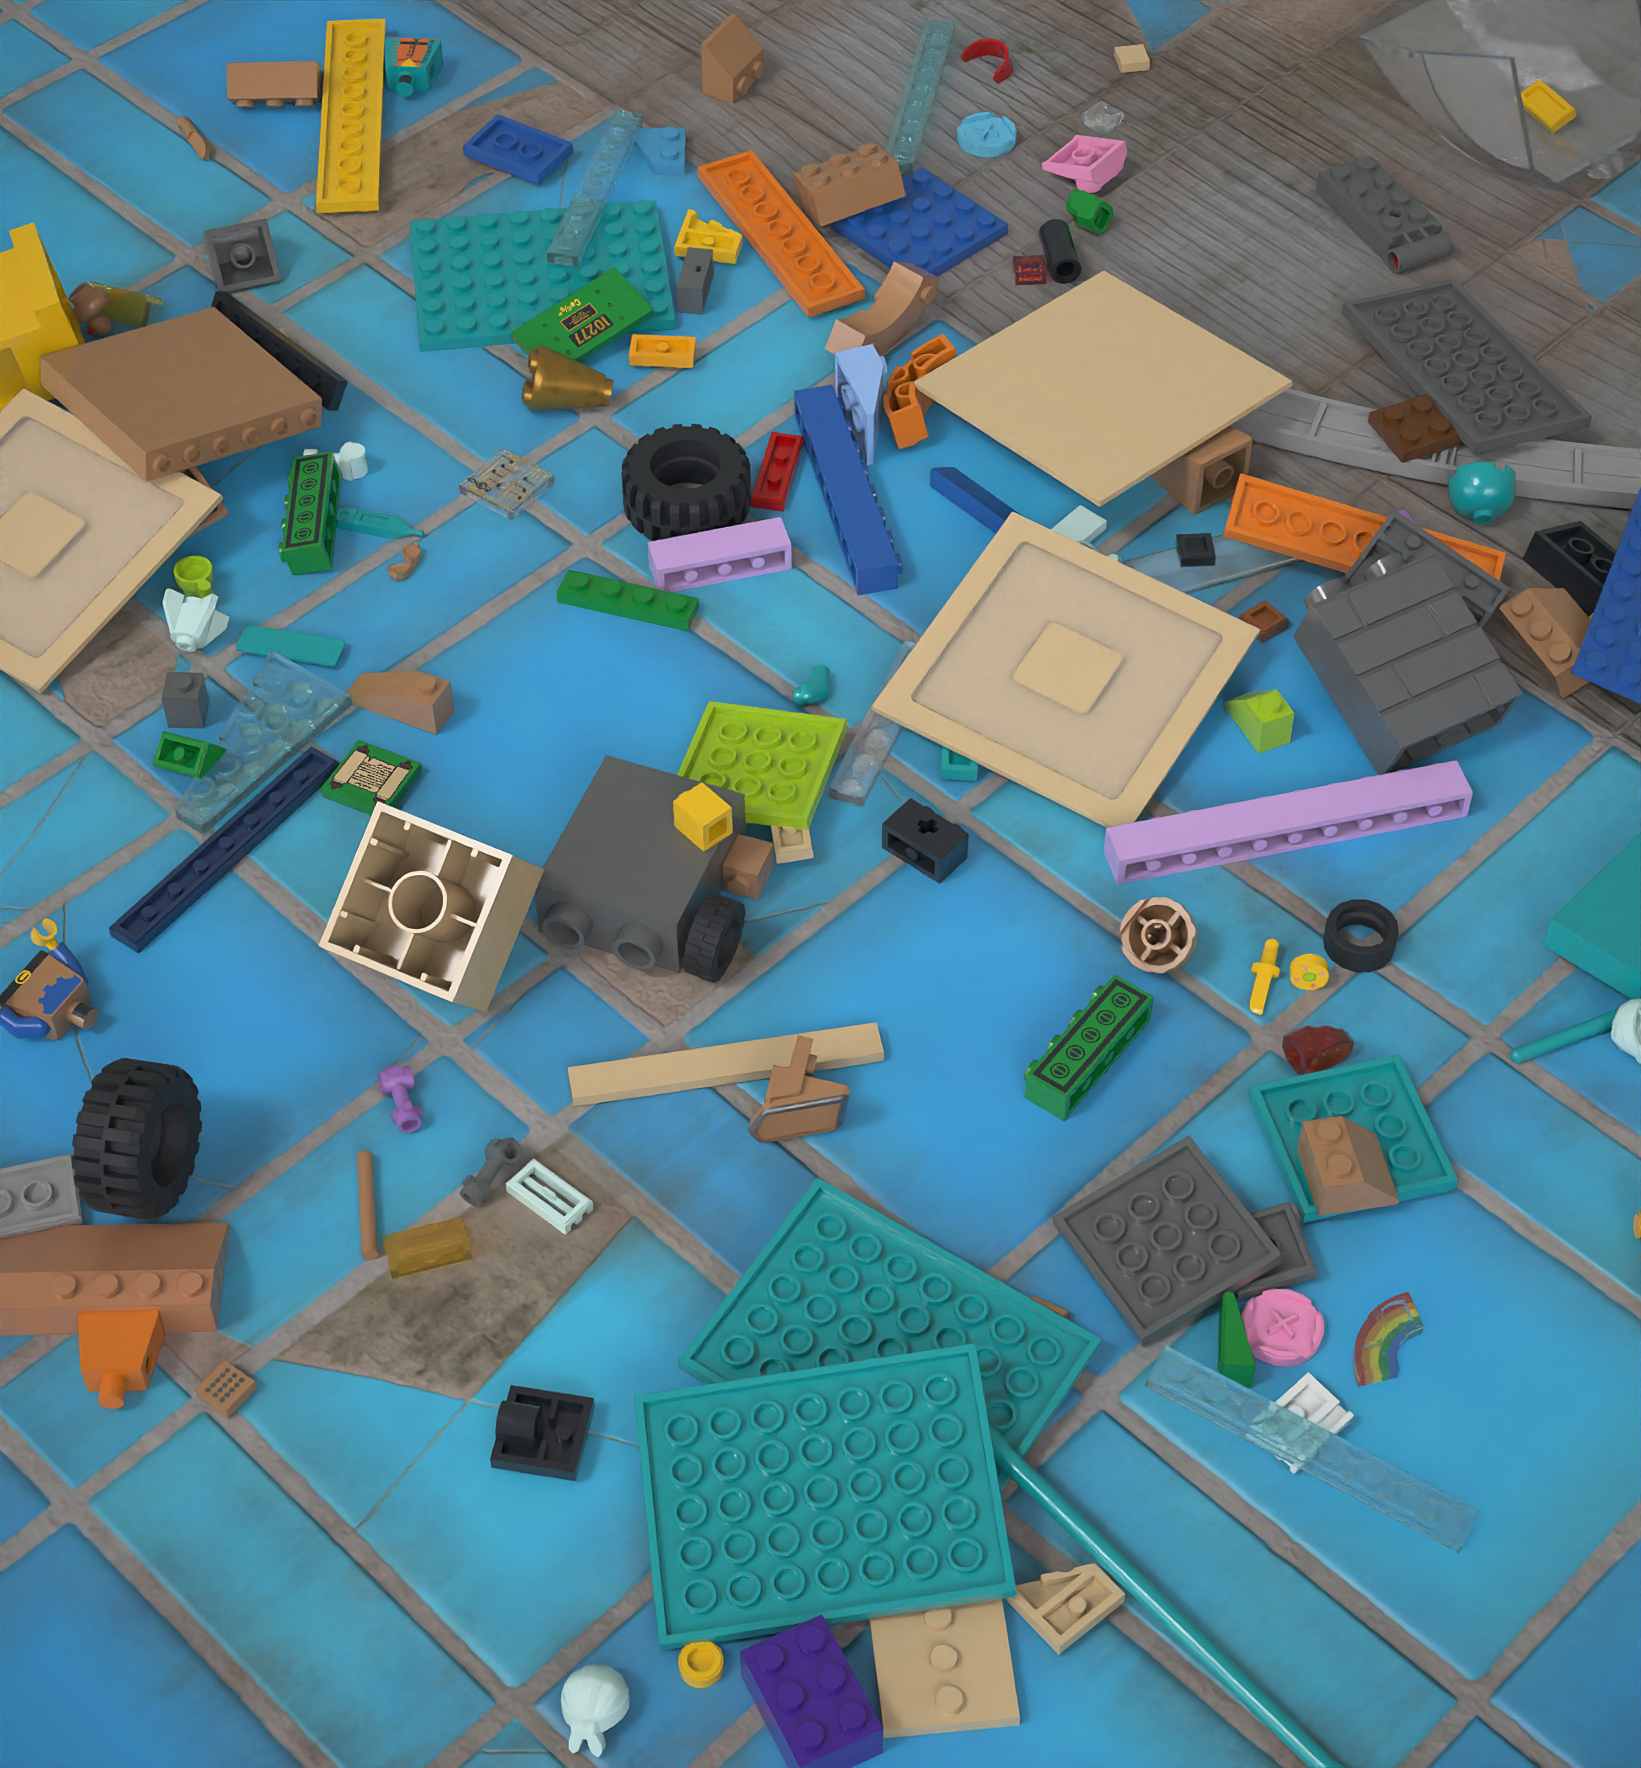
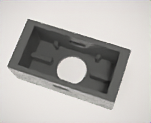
M688 247L676 287L678 312L703 315L714 276L713 249Z

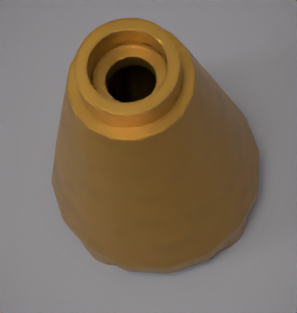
M539 345L537 349L530 348L527 368L532 373L531 380L524 381L521 396L523 405H527V410L600 407L601 404L609 405L613 379H608L605 374L546 346Z

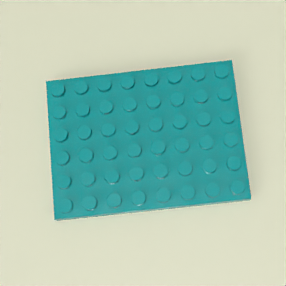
M656 200L409 221L420 352L515 344L511 335L512 331L613 267L619 271L653 309V316L626 334L676 329Z
M817 1177L679 1358L678 1368L704 1384H713L976 1343L988 1422L1008 1441L1010 1447L1025 1459L1099 1350L1102 1339ZM995 1462L1001 1495L1012 1478Z
M976 1343L634 1396L658 1643L661 1651L683 1648L690 1643L707 1641L716 1643L781 1633L819 1615H823L828 1625L1017 1596Z

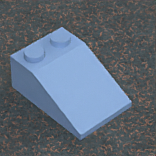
M873 344L835 352V394L843 399L845 408L844 418H849L851 421L853 439L858 440L861 455L867 465H871L874 462L883 415V395H886L883 376L887 375L885 358L878 355Z

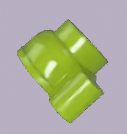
M188 556L176 563L173 573L177 585L187 597L203 599L213 594L211 585L213 581V567L207 558Z

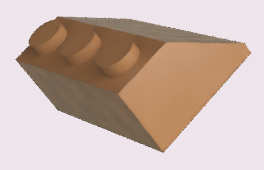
M316 61L226 63L227 99L232 104H236V108L250 109L254 108L256 103H266L267 108H283L284 103H296V107L310 108L314 107V103L322 102L324 70Z
M1527 588L1498 607L1506 631L1561 699L1590 682L1571 673L1590 619L1564 588Z

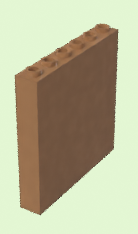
M215 307L40 356L41 385L146 482L321 427L322 398Z

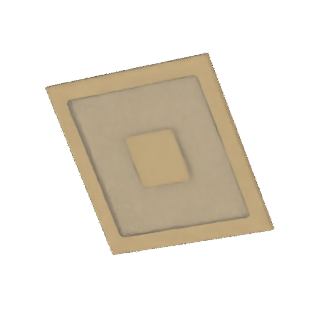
M23 388L0 411V670L42 693L223 500L222 494L181 472L146 482L77 417Z
M1012 511L873 703L871 710L1106 828L1119 824L1137 822L1258 637L1260 629Z

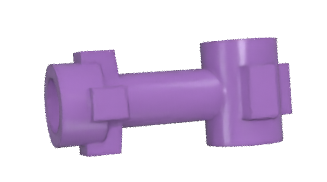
M397 1065L386 1067L383 1071H378V1083L381 1094H392L397 1110L391 1111L393 1124H397L399 1130L404 1133H410L420 1128L422 1124L421 1119H423L421 1106H412L408 1090L414 1089L411 1067Z

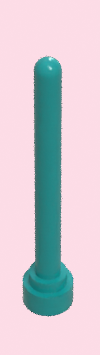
M1618 1009L1517 1047L1510 1052V1059L1512 1062L1519 1064L1610 1029Z

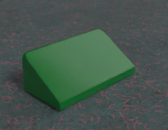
M163 731L152 766L202 779L223 757L227 749L209 742Z

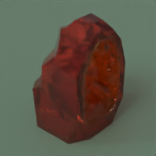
M1308 1025L1284 1035L1282 1048L1287 1061L1296 1073L1304 1075L1327 1070L1345 1059L1352 1052L1354 1040L1343 1028H1333L1328 1025L1311 1027Z

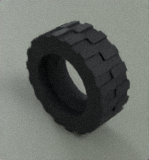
M712 893L705 899V902L701 905L699 912L695 916L688 934L683 955L684 972L713 983L718 982L724 976L742 935L746 913L743 903L716 893Z

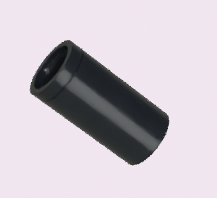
M1060 219L1049 220L1039 229V239L1047 265L1055 282L1061 284L1070 283L1079 277L1082 270L1071 232L1065 221Z

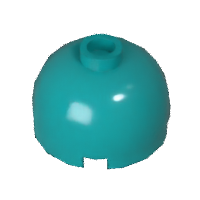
M1474 462L1456 468L1457 475L1453 477L1451 473L1448 475L1450 504L1460 516L1476 524H1489L1494 519L1501 517L1511 508L1515 500L1516 473L1507 465H1505L1504 471L1495 469V462Z

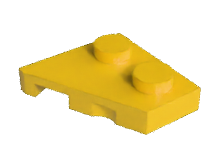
M688 209L674 246L675 256L685 257L688 247L713 249V261L736 264L743 245L742 234L732 229L724 228L714 220L706 223L697 218L696 211Z

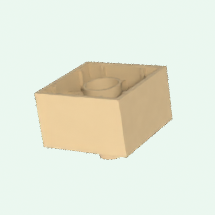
M377 801L318 946L453 1003L487 1012L545 869Z

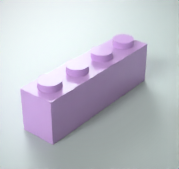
M781 517L648 542V560L656 589L677 592L792 569V549Z

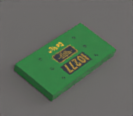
M613 267L511 332L514 342L528 357L530 348L537 349L539 345H542L581 363L653 316V309L619 271Z

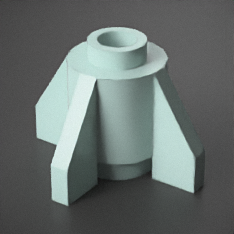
M168 588L163 598V606L170 630V638L175 642L177 648L194 652L196 649L205 647L226 630L229 616L214 610L218 596L210 594L203 599L198 597H186L184 599L185 595Z

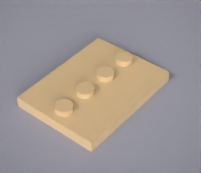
M1002 1599L869 1619L883 1739L1019 1726L1020 1713Z

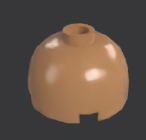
M1167 897L1146 898L1138 901L1127 911L1120 925L1123 944L1121 947L1124 955L1132 965L1149 973L1165 974L1182 968L1191 960L1198 946L1199 932L1194 917L1184 905Z

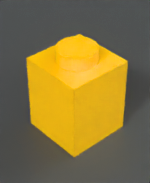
M701 782L691 790L684 791L673 801L674 826L703 852L733 833L732 807L704 783Z

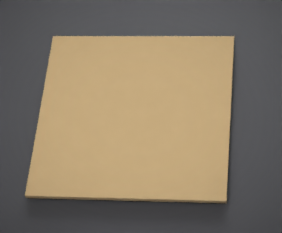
M1102 271L914 381V385H916V389L1101 507L1292 387V380L1108 272Z

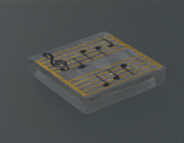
M502 448L461 482L459 488L461 494L512 521L554 484V475Z

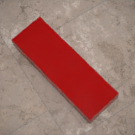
M771 432L751 495L752 508L784 512L804 447V436Z

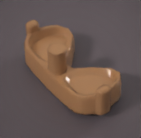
M414 542V545L403 547L402 557L405 561L404 563L390 565L387 568L391 578L396 581L403 580L413 572L422 558L418 542Z

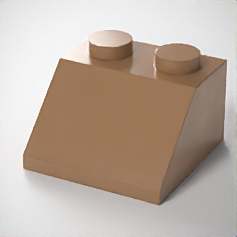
M731 13L701 43L703 94L734 104L742 95L747 93L748 89L757 79L763 76L765 71L763 48L736 14Z
M1343 1116L1302 1121L1297 1152L1318 1216L1398 1205L1399 1199L1375 1133Z

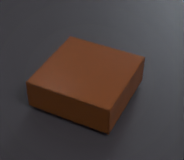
M1266 600L1239 616L1240 620L1260 629L1256 639L1261 643L1287 629L1289 619Z

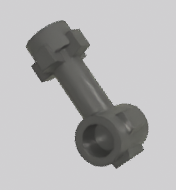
M513 1137L503 1138L502 1140L499 1138L491 1139L484 1152L487 1160L476 1177L472 1175L466 1176L462 1182L464 1187L460 1191V1196L466 1202L476 1207H479L484 1202H488L493 1195L489 1191V1185L503 1165L516 1164L522 1152L520 1144Z

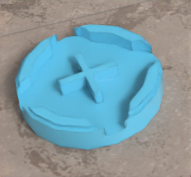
M981 112L969 115L961 121V125L957 128L956 139L958 145L971 155L985 158L998 157L1008 153L1015 146L1017 130L1015 124L1009 118L1001 115L1000 119L994 117V113Z

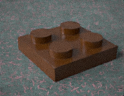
M1427 394L1369 413L1368 423L1402 463L1460 445L1459 434Z

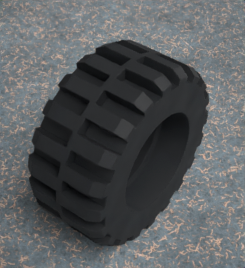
M674 424L669 429L661 427L655 429L654 434L649 435L647 433L638 440V444L635 443L623 459L621 478L625 515L639 533L644 532V536L652 541L740 525L749 514V507L751 506L749 458L739 443H736L726 433L720 434V431L716 428H702L701 424H691V426ZM679 483L702 484V486L688 489L670 487Z
M120 1058L101 1069V1073L97 1074L92 1080L91 1089L86 1091L82 1102L84 1104L82 1110L77 1115L76 1123L78 1125L76 1134H73L72 1142L74 1147L72 1168L75 1170L73 1179L75 1186L79 1189L78 1194L81 1199L97 1212L144 1220L157 1219L167 1214L170 1209L177 1205L179 1196L184 1194L188 1186V1178L193 1174L195 1168L194 1160L200 1143H198L199 1133L202 1131V1121L200 1120V1112L202 1111L201 1101L197 1099L199 1091L193 1083L192 1077L179 1066Z

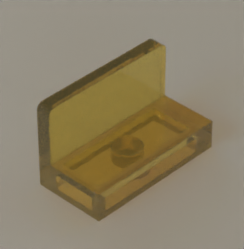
M92 281L89 284L91 287H102L109 293L111 304H106L99 314L105 315L112 320L145 327L147 326L151 303L162 306L163 299Z
M460 1217L382 1237L392 1280L473 1260L466 1224L463 1225Z

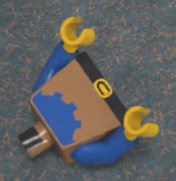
M47 918L43 919L42 926L48 931L49 936H42L33 927L31 940L38 946H47L49 951L40 950L0 995V1026L19 1039L42 1037L53 1040L61 1039L73 1024L88 1030L95 1024L98 1017L97 1009L90 1006L89 981L79 961L63 941L58 943L54 938L57 933V926L51 919Z

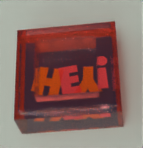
M1044 255L1013 256L1012 267L1015 285L1047 284Z

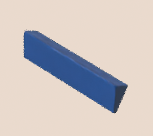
M936 467L931 469L930 487L994 533L998 532L1012 511L1019 514L955 467Z

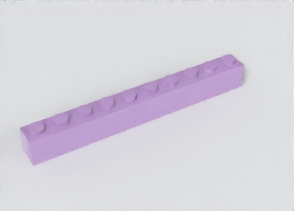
M1457 760L1434 763L1429 766L1409 770H1399L1372 777L1367 776L1352 781L1331 783L1321 787L1295 790L1269 797L1263 796L1253 800L1233 804L1227 803L1222 806L1191 810L1186 813L1155 817L1150 820L1108 827L1105 833L1104 855L1116 884L1121 885L1467 817L1473 791Z

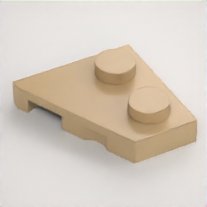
M1095 1563L1074 1567L1069 1572L1056 1571L1042 1574L1038 1581L1015 1585L1017 1596L1004 1598L1059 1655L1123 1604L1125 1593Z

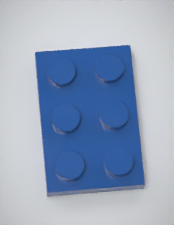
M497 114L463 145V152L466 157L539 185L573 153L572 142Z

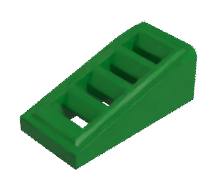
M1225 1291L1219 1310L1217 1383H1219V1386L1251 1388L1256 1370L1255 1360L1234 1292Z

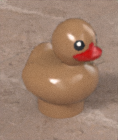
M86 281L78 285L68 297V300L74 305V316L80 322H89L88 335L106 336L111 331L112 324L107 316L99 313L106 304H111L109 293L102 287H91Z

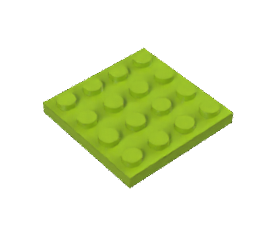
M709 701L677 775L745 794L746 823L793 827L796 830L808 829L848 730L847 719Z

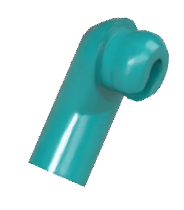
M817 665L813 667L812 680L803 682L800 687H796L793 690L792 697L797 705L814 704L827 698L830 670L827 666Z

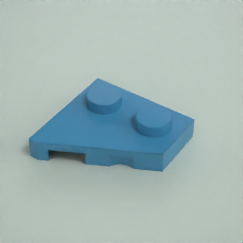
M685 127L627 128L629 143H635L638 147L639 156L648 163V167L654 175H685Z

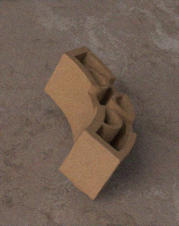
M894 261L886 279L874 295L875 303L866 312L860 309L846 318L836 319L825 350L835 355V352L873 344L878 355L881 356L909 332L923 313L927 304L934 300L940 278L910 262Z

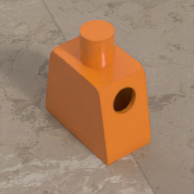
M159 1310L78 1312L80 1369L86 1388L91 1392H99L98 1404L107 1409L121 1408L124 1405L126 1391H144L149 1387L165 1338V1330Z

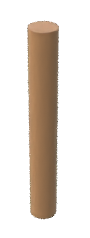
M364 1150L357 1153L361 1254L363 1259L373 1260L378 1257L373 1154L370 1151Z

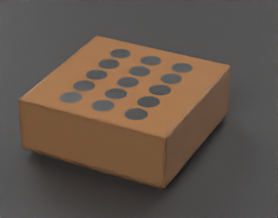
M225 1360L195 1388L199 1399L226 1418H229L257 1390L256 1382Z

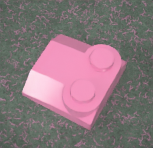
M1075 135L1070 142L1046 162L1042 163V169L1075 180L1077 189L1081 191L1095 193L1123 169L1127 155L1126 142Z

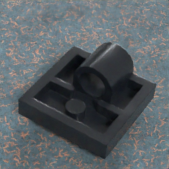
M511 1385L507 1400L501 1402L497 1414L496 1440L490 1457L491 1468L576 1481L595 1409L594 1398Z

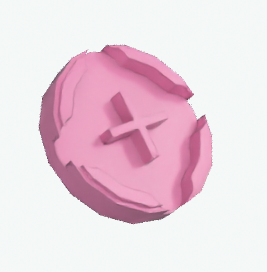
M1272 1288L1263 1291L1262 1295L1257 1296L1255 1299L1252 1297L1246 1303L1241 1314L1252 1354L1258 1360L1273 1366L1293 1367L1307 1362L1318 1352L1323 1340L1324 1321L1319 1309L1317 1312L1316 1308L1311 1305L1312 1301L1304 1294L1290 1289Z

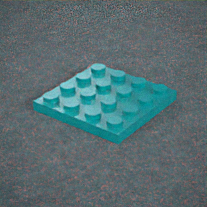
M1399 1054L1250 1086L1248 1096L1303 1223L1355 1211L1318 1216L1297 1152L1302 1121L1343 1116L1375 1133L1399 1199L1398 1202L1456 1189L1458 1183L1457 1176Z

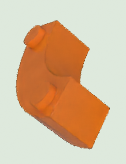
M944 334L929 340L910 353L911 360L903 367L896 366L886 382L888 389L886 395H883V405L894 442L899 450L913 446L918 441L929 437L924 421L929 407L935 400L916 389L914 381L957 357L955 347Z

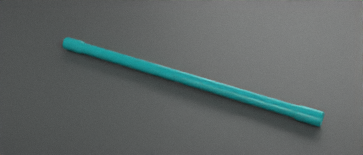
M989 1423L995 1462L1309 1768H1345L1339 1761L1334 1760L1011 1448L1008 1441Z

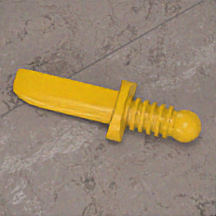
M1270 938L1265 942L1260 962H1254L1251 967V972L1256 974L1249 1005L1251 1012L1259 1015L1263 1014L1272 978H1278L1280 974V968L1275 966L1279 942L1274 938Z

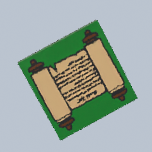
M358 740L321 787L322 797L369 815L373 814L377 801L395 808L422 773V765L415 760Z

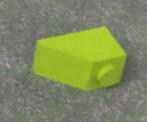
M1277 689L1255 690L1224 701V707L1258 754L1290 743L1295 713Z

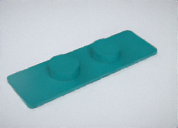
M246 625L238 640L236 650L335 667L346 643L344 640Z

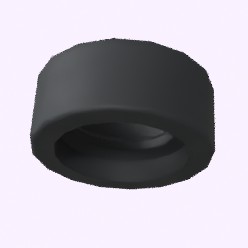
M1352 899L1342 902L1330 911L1323 936L1324 950L1333 962L1350 971L1371 972L1383 968L1391 961L1396 949L1399 935L1398 922L1391 911L1379 903L1366 899ZM1350 925H1363L1379 933L1383 941L1373 946H1357L1342 938L1338 931Z

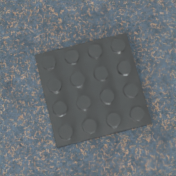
M1187 1136L1052 1217L1053 1225L1143 1347L1220 1301L1225 1291L1235 1292L1283 1262L1281 1252L1190 1136Z

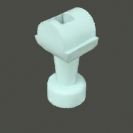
M350 441L341 447L339 453H333L343 479L353 481V479L362 478L367 474L368 466L363 445ZM304 449L303 456L319 452L317 449Z

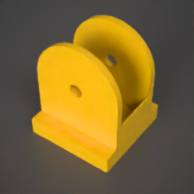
M34 222L10 230L9 233L14 248L0 253V411L23 388L46 401L54 399L55 397L41 385L40 356L85 344L79 322L74 316L71 303Z

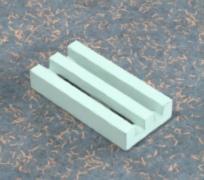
M534 1158L506 1183V1190L510 1195L565 1235L571 1231L573 1223L577 1225L582 1221L584 1213L589 1214L593 1210L592 1200ZM529 1175H535L576 1206L574 1208L570 1207L559 1199L554 1192L537 1183Z

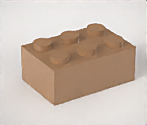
M877 143L863 144L854 152L835 154L829 158V161L820 164H807L801 168V171L792 173L800 208L820 227L906 196L898 161Z

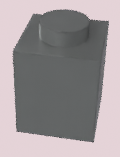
M167 672L162 693V703L168 728H204L209 698L203 673Z

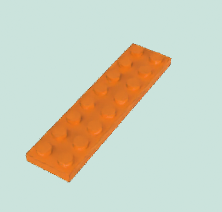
M752 150L697 167V177L808 318L865 299L864 287Z
M1240 473L1223 537L1347 573L1388 517ZM1422 528L1500 581L1506 552Z

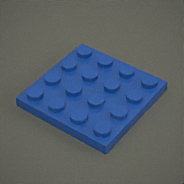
M920 168L902 179L905 197L833 222L834 231L890 269L894 261L910 262L936 277L1008 234V223L924 168Z

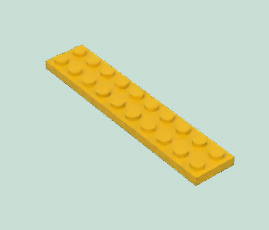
M385 19L327 21L316 194L317 213L379 211L385 37L387 29Z

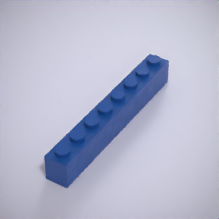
M833 385L794 391V417L801 436H804V445L857 596L898 589V574L903 573L901 556L899 553L894 554L893 535L891 530L885 529L886 520L883 508H877L876 489L874 484L869 485L868 483L869 472L866 462H860V446L858 440H852V424L849 418H844L845 408L842 397L836 396Z

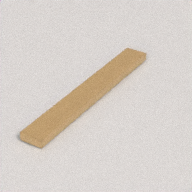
M877 1022L567 1068L573 1107L770 1078L773 1065L785 1068L790 1067L798 1035L813 1038L810 1054L817 1055L814 1071L884 1061V1050Z

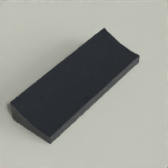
M1582 521L1535 531L1523 556V560L1555 588H1564L1584 613L1590 617L1596 607L1616 550Z

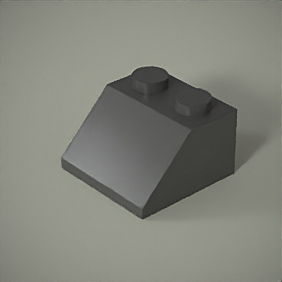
M266 218L204 231L203 239L218 291L231 292L282 281Z

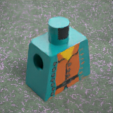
M385 37V69L388 89L396 90L403 97L412 95L413 91H430L444 65L441 39Z

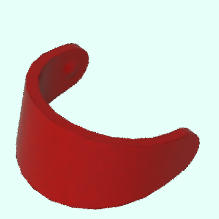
M987 38L975 41L966 47L961 54V60L964 62L987 55L1004 59L1001 67L994 73L993 80L996 83L1004 81L1013 72L1009 51L1006 45L997 39Z

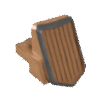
M797 1036L789 1068L773 1065L764 1105L751 1118L748 1127L749 1134L758 1142L765 1143L833 1131L843 1124L850 1088L844 1084L813 1077L817 1061V1055L810 1054L813 1038Z

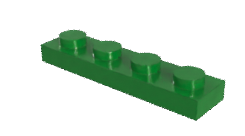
M569 569L556 592L558 603L683 631H689L699 610V598Z

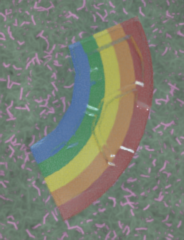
M1409 1292L1391 1297L1373 1309L1357 1334L1353 1350V1371L1358 1387L1398 1378L1400 1371L1397 1359L1398 1350L1407 1340L1422 1334L1424 1325Z

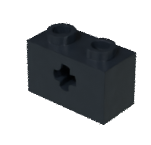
M912 798L908 799L882 823V848L939 884L968 857L969 833L965 832L959 825L939 816L930 807L923 806Z

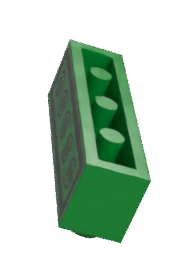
M332 451L293 457L292 470L287 474L289 495H285L284 498L286 518L282 519L281 523L283 542L279 543V555L283 563L287 562L292 575L332 569L337 528L336 515L337 509H339L342 474Z
M1116 975L1105 986L1099 985L1093 992L1086 1008L1083 1011L1079 1009L1074 1013L1064 1033L1061 1036L1055 1035L1048 1044L1043 1057L1039 1061L1033 1060L1024 1074V1080L1026 1081L1025 1099L1065 1121L1150 1022L1154 996Z

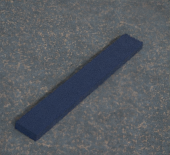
M312 746L307 749L109 927L111 937L139 954L316 793L338 767L339 762Z

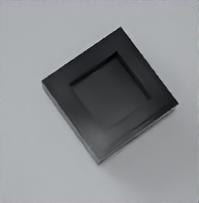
M1211 533L1176 534L1175 544L1180 567L1215 566L1216 554Z

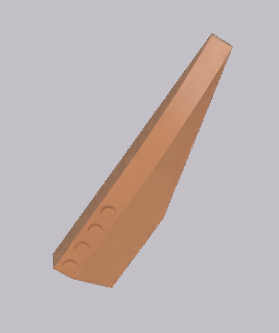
M229 1222L65 1225L1 1239L0 1336L78 1334V1312L159 1310L165 1332L218 1331L230 1229Z

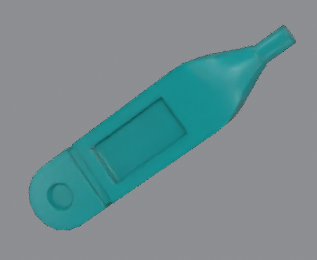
M350 507L337 509V528L341 530L394 540L411 535L424 536V531L410 527L400 517L365 510L359 511Z

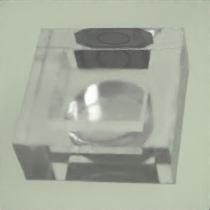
M1100 101L1082 113L1081 124L1105 136L1123 123L1124 113Z

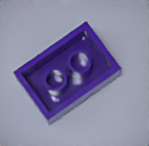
M819 1615L740 1651L741 1677L788 1768H851L883 1753V1727L823 1615Z

